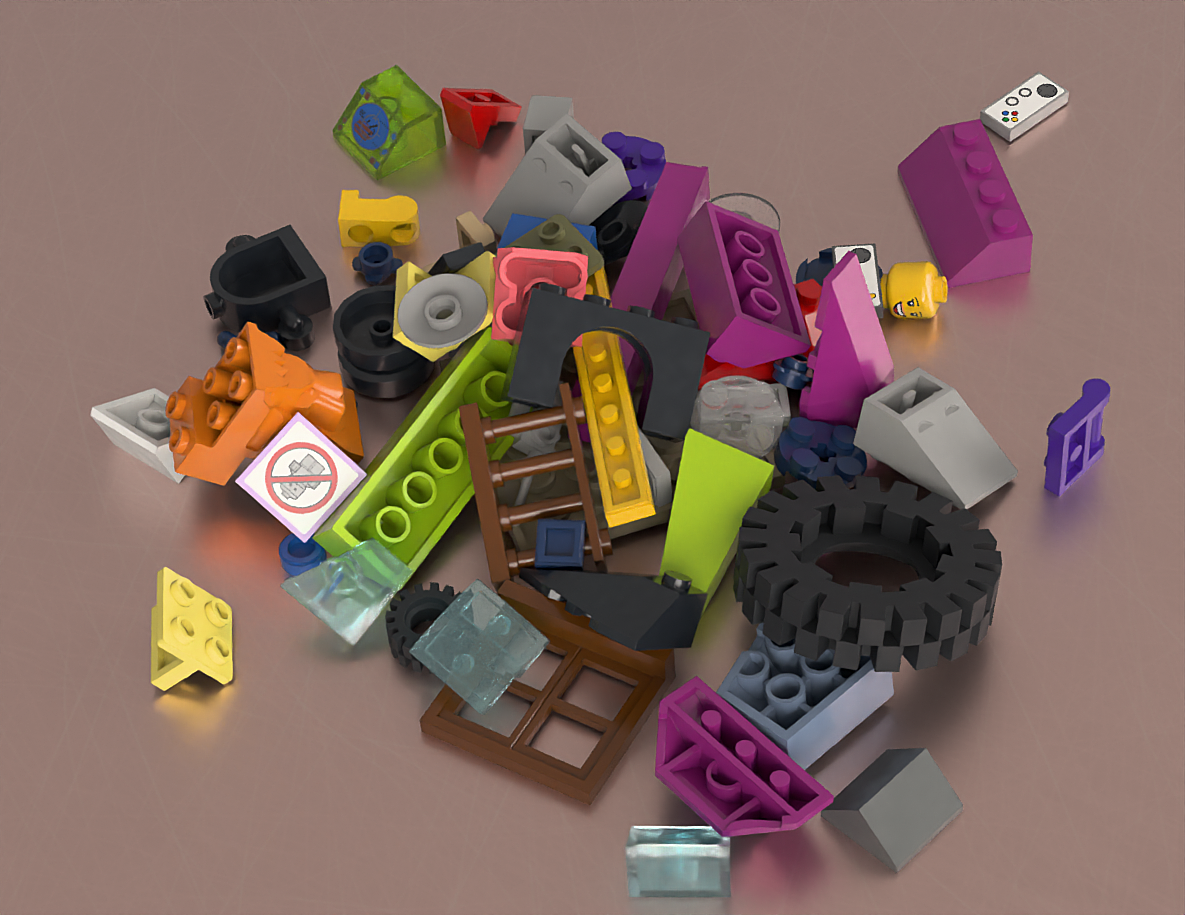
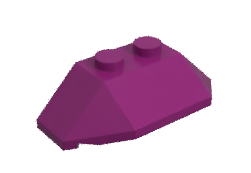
M695 676L659 701L655 776L722 837L794 830L833 803L834 796L698 676Z

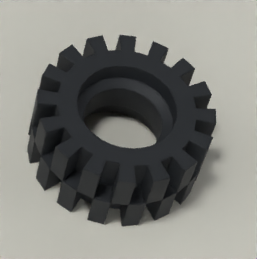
M430 582V590H423L422 583L414 585L415 593L413 594L404 589L400 592L401 601L393 598L389 604L391 611L386 610L385 615L389 647L395 659L399 657L400 664L405 668L412 662L414 672L421 673L423 665L428 666L429 674L438 673L437 665L443 664L446 670L453 668V658L461 663L466 656L465 650L470 651L472 648V638H474L471 609L469 603L465 602V596L460 591L455 595L454 587L447 584L443 591H440L439 583ZM435 620L448 624L442 631L431 635H421L412 631L417 625L426 621Z

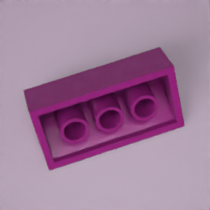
M976 119L939 127L898 165L897 172L941 276L946 277L948 288L1030 272L1033 234L981 120Z
M705 201L678 236L677 240L700 330L710 332L706 354L718 362H728L744 369L806 352L810 348L811 343L778 230Z

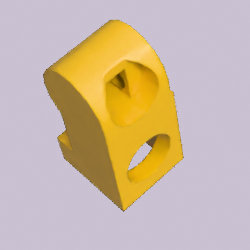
M342 190L338 215L342 247H364L373 242H382L389 246H404L415 242L419 238L418 207L412 198L398 195L387 199L360 198L359 190Z

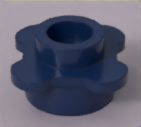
M373 242L365 245L360 250L359 256L355 257L352 261L353 270L360 271L365 276L366 282L371 285L380 284L391 274H397V269L403 266L401 259L394 258L392 248L382 242Z
M796 354L775 360L772 377L787 387L802 390L808 382H812L814 370L807 367L808 358L806 356Z

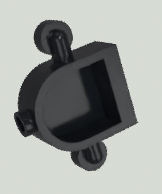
M287 225L258 238L250 235H239L229 240L225 247L226 252L216 260L210 272L212 292L203 296L205 306L213 320L220 318L224 325L239 333L247 322L256 324L257 328L263 333L278 330L282 346L290 351H301L310 347L315 340L313 323L309 316L332 306L327 278L292 226Z

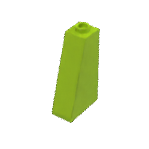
M689 428L685 436L659 575H664L665 571L684 574L692 579L691 586L708 593L701 614L702 617L737 552L739 528L742 526L743 516L749 507L757 508L758 499L767 494L771 489L774 465Z

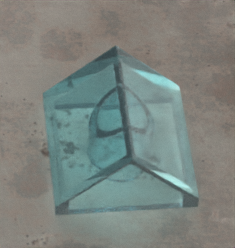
M631 826L625 846L629 897H731L732 836L722 837L712 827Z

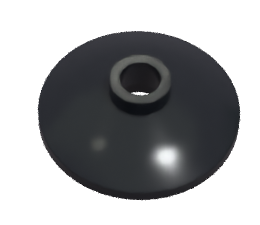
M629 200L617 203L609 207L589 224V226H595L597 248L603 257L604 265L628 256L648 208L643 202Z

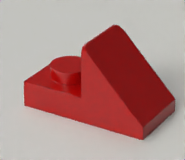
M442 88L440 93L451 134L477 150L482 148L490 125H498L499 121L516 122L522 106L492 89Z

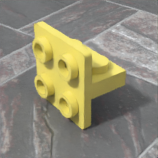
M164 567L157 572V605L151 608V683L165 691L197 670L202 671L222 684L228 683L233 679L231 607L223 600L216 598L193 584L187 578Z

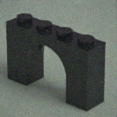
M540 283L538 289L531 288L525 292L500 400L540 410L552 408L563 360L570 345L584 333L594 331L609 332L627 341L641 360L644 383L636 422L643 434L674 443L685 441L694 409L710 332L699 330V323L687 318L672 317L671 322L655 319V311L644 307L630 305L627 311L610 307L611 300L596 295L584 294L583 300L565 296L566 289L557 285Z

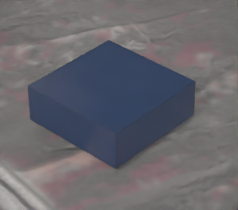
M538 519L535 552L536 569L584 571L587 529L585 520Z

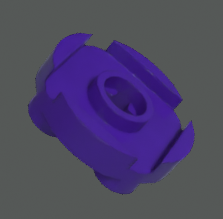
M615 131L605 134L602 137L601 143L621 159L624 168L631 169L626 170V174L632 189L613 205L641 198L645 195L646 200H650L666 164L664 147L658 142H651L635 136H625L621 132Z

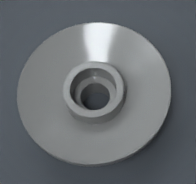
M453 273L435 275L417 283L405 294L398 308V323L406 338L419 346L427 348L453 346L466 340L480 328L487 315V298L479 283L470 277Z

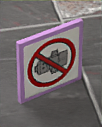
M297 412L235 482L305 543L367 476V473L304 416Z

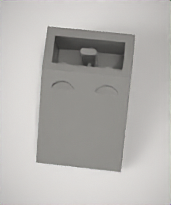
M566 114L533 142L483 217V221L501 238L512 213L549 219L556 214H562L571 223L589 225L630 191L632 187L621 159L570 115Z
M919 367L864 399L853 444L870 454L875 460L883 462L905 475L913 483L920 484L929 491L952 500V506L959 509H969L1017 476L1018 470L955 388Z

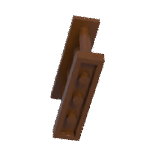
M568 383L559 385L563 405L492 420L491 416L483 417L477 402L459 406L490 578L496 592L506 579L514 582V576L519 575L521 568L535 567L536 548L517 551L516 547L508 549L505 532L512 531L513 525L584 511L589 534L586 537L585 556L593 555L598 571H608L605 557L614 555L608 527L599 528L579 425L587 423L582 396L573 398ZM567 423L571 443L570 449L500 463L499 459L491 460L489 444L496 443V438ZM571 467L576 468L580 488L578 493L508 507L507 503L500 504L497 488L504 487L505 481Z

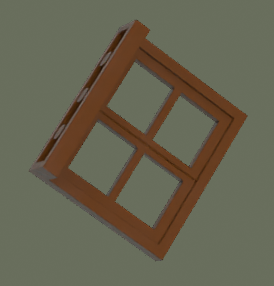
M506 579L497 591L499 611L421 717V731L591 805L676 678L674 649L634 651L589 627L590 617L584 615L576 616L566 611V603L548 598L542 593ZM514 635L565 656L542 691L491 670V667ZM583 665L636 686L613 721L560 699ZM482 680L533 702L510 737L458 716ZM552 710L604 732L581 769L528 746Z

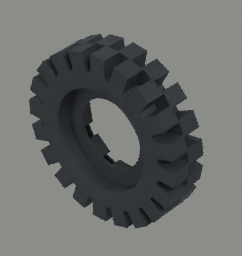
M840 475L817 477L816 490L804 480L784 485L782 495L772 490L758 499L757 508L749 507L742 518V526L739 528L733 590L736 602H743L742 613L752 625L764 623L763 635L778 645L796 638L794 653L817 661L827 649L835 650L833 666L852 670L858 669L861 655L870 656L875 672H899L903 655L915 670H921L937 666L939 654L949 661L967 654L969 643L977 646L987 635L988 625L991 626L1001 575V551H996L997 541L990 530L979 529L980 520L965 508L951 512L953 501L935 492H932L920 501H916L918 486L895 481L887 493L880 491L879 478L856 476L854 489H848ZM857 551L874 553L910 565L916 571L919 580L902 584L899 591L881 592L882 586L850 582L849 587L832 582L833 575L815 565V562L823 554L831 552Z

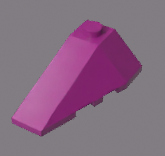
M848 251L823 280L815 321V328L821 330L822 333L816 343L815 350L809 353L807 367L814 370L811 388L806 386L802 389L799 406L800 417L811 421L825 422L834 426L847 425L857 428L864 399L894 382V365L857 254Z

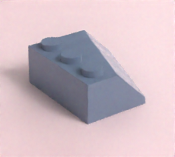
M760 623L756 629L757 637L748 651L741 652L716 693L805 770L894 695L892 672H875L870 656L864 655L860 657L857 670L833 666L835 650L827 649L817 661L794 653L796 638L778 645L762 634L764 623Z

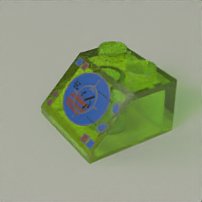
M398 65L363 81L332 130L333 136L377 181L446 145L442 108Z

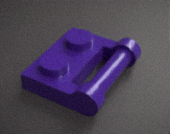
M1094 378L1086 381L1082 387V397L1065 413L1059 412L1048 425L1046 431L1048 449L1044 460V466L1046 467L1044 488L1058 497L1104 454L1105 439L1101 435L1104 407L1108 404L1110 398V386L1102 379Z

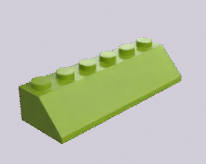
M491 326L486 327L466 340L365 469L367 476L326 519L312 537L347 569L396 591L401 590L474 495L459 406L477 402L483 417L491 416L492 420L508 417L512 402L500 399L513 346L508 342L492 340ZM511 435L496 438V443L489 444L491 460H500L512 445L515 437Z

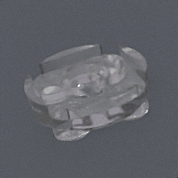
M727 376L706 383L695 400L691 417V429L761 460L772 448L774 450L777 446L783 428L782 408L780 402L775 397L772 387L766 382L757 381L746 376ZM733 412L742 413L743 417L748 418L750 423L742 424L741 431H732V425L724 423L725 417H730Z

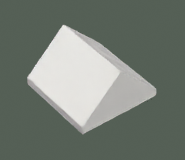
M152 388L92 407V418L114 445L179 484L185 475L175 472L173 452L169 449V439L171 436L170 422L165 414L169 396Z

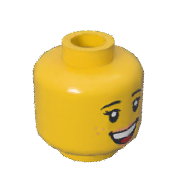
M898 262L891 266L887 274L882 275L880 285L883 308L889 309L891 314L897 319L931 318L937 313L939 303L947 301L948 286L946 277L939 276L936 267L931 262Z

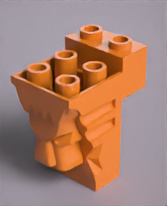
M247 322L237 337L229 340L224 355L215 367L209 368L204 380L188 376L179 390L172 392L168 398L165 414L170 422L171 436L169 439V449L173 452L175 472L224 486L245 457L254 460L297 412L304 416L358 465L364 458L354 390L343 387L341 374L314 370L299 357L284 353V346L277 340L260 331L256 324Z

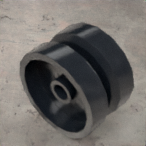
M376 285L359 290L343 300L334 313L333 333L338 348L337 355L343 378L356 392L374 398H393L412 392L427 381L435 367V361H430L393 338L396 285Z

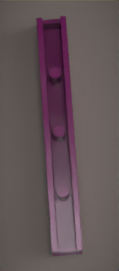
M666 162L611 295L613 308L627 311L630 305L644 307L655 311V319H663L684 265L677 238L704 202H709L710 199L708 167ZM619 337L632 397L643 367L634 348L627 341ZM579 377L572 390L573 398L582 396ZM588 424L579 425L582 441L591 442Z

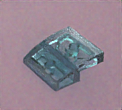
M476 579L435 620L409 652L477 712L485 715L516 677L521 678L551 640L481 580Z

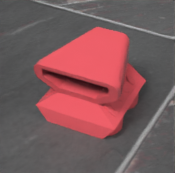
M515 247L498 248L497 256L493 257L496 278L491 339L509 342L513 346L524 294L531 288L538 289L540 283L563 287L566 289L565 296L583 300L584 294H586V281L588 278V256L573 252ZM583 334L570 347H582Z

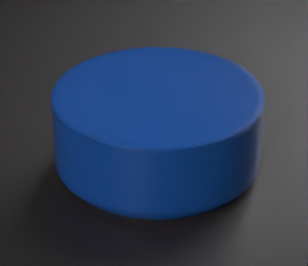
M294 533L289 534L281 541L279 545L281 565L290 575L298 577L310 576L317 573L325 565L327 560L326 550L312 538L314 534L305 543Z

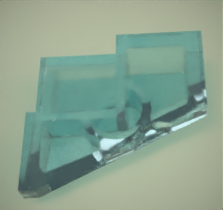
M371 538L354 546L352 550L342 555L332 556L310 570L293 578L290 576L284 579L280 587L354 646L408 579L413 570L377 540Z

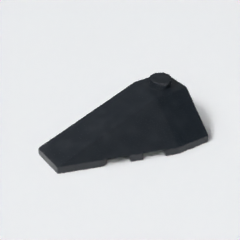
M521 568L519 573L520 579L546 597L567 602L565 610L572 615L590 617L588 626L593 630L634 651L691 648L708 593L691 586L692 579L674 571H665L664 575L593 570Z

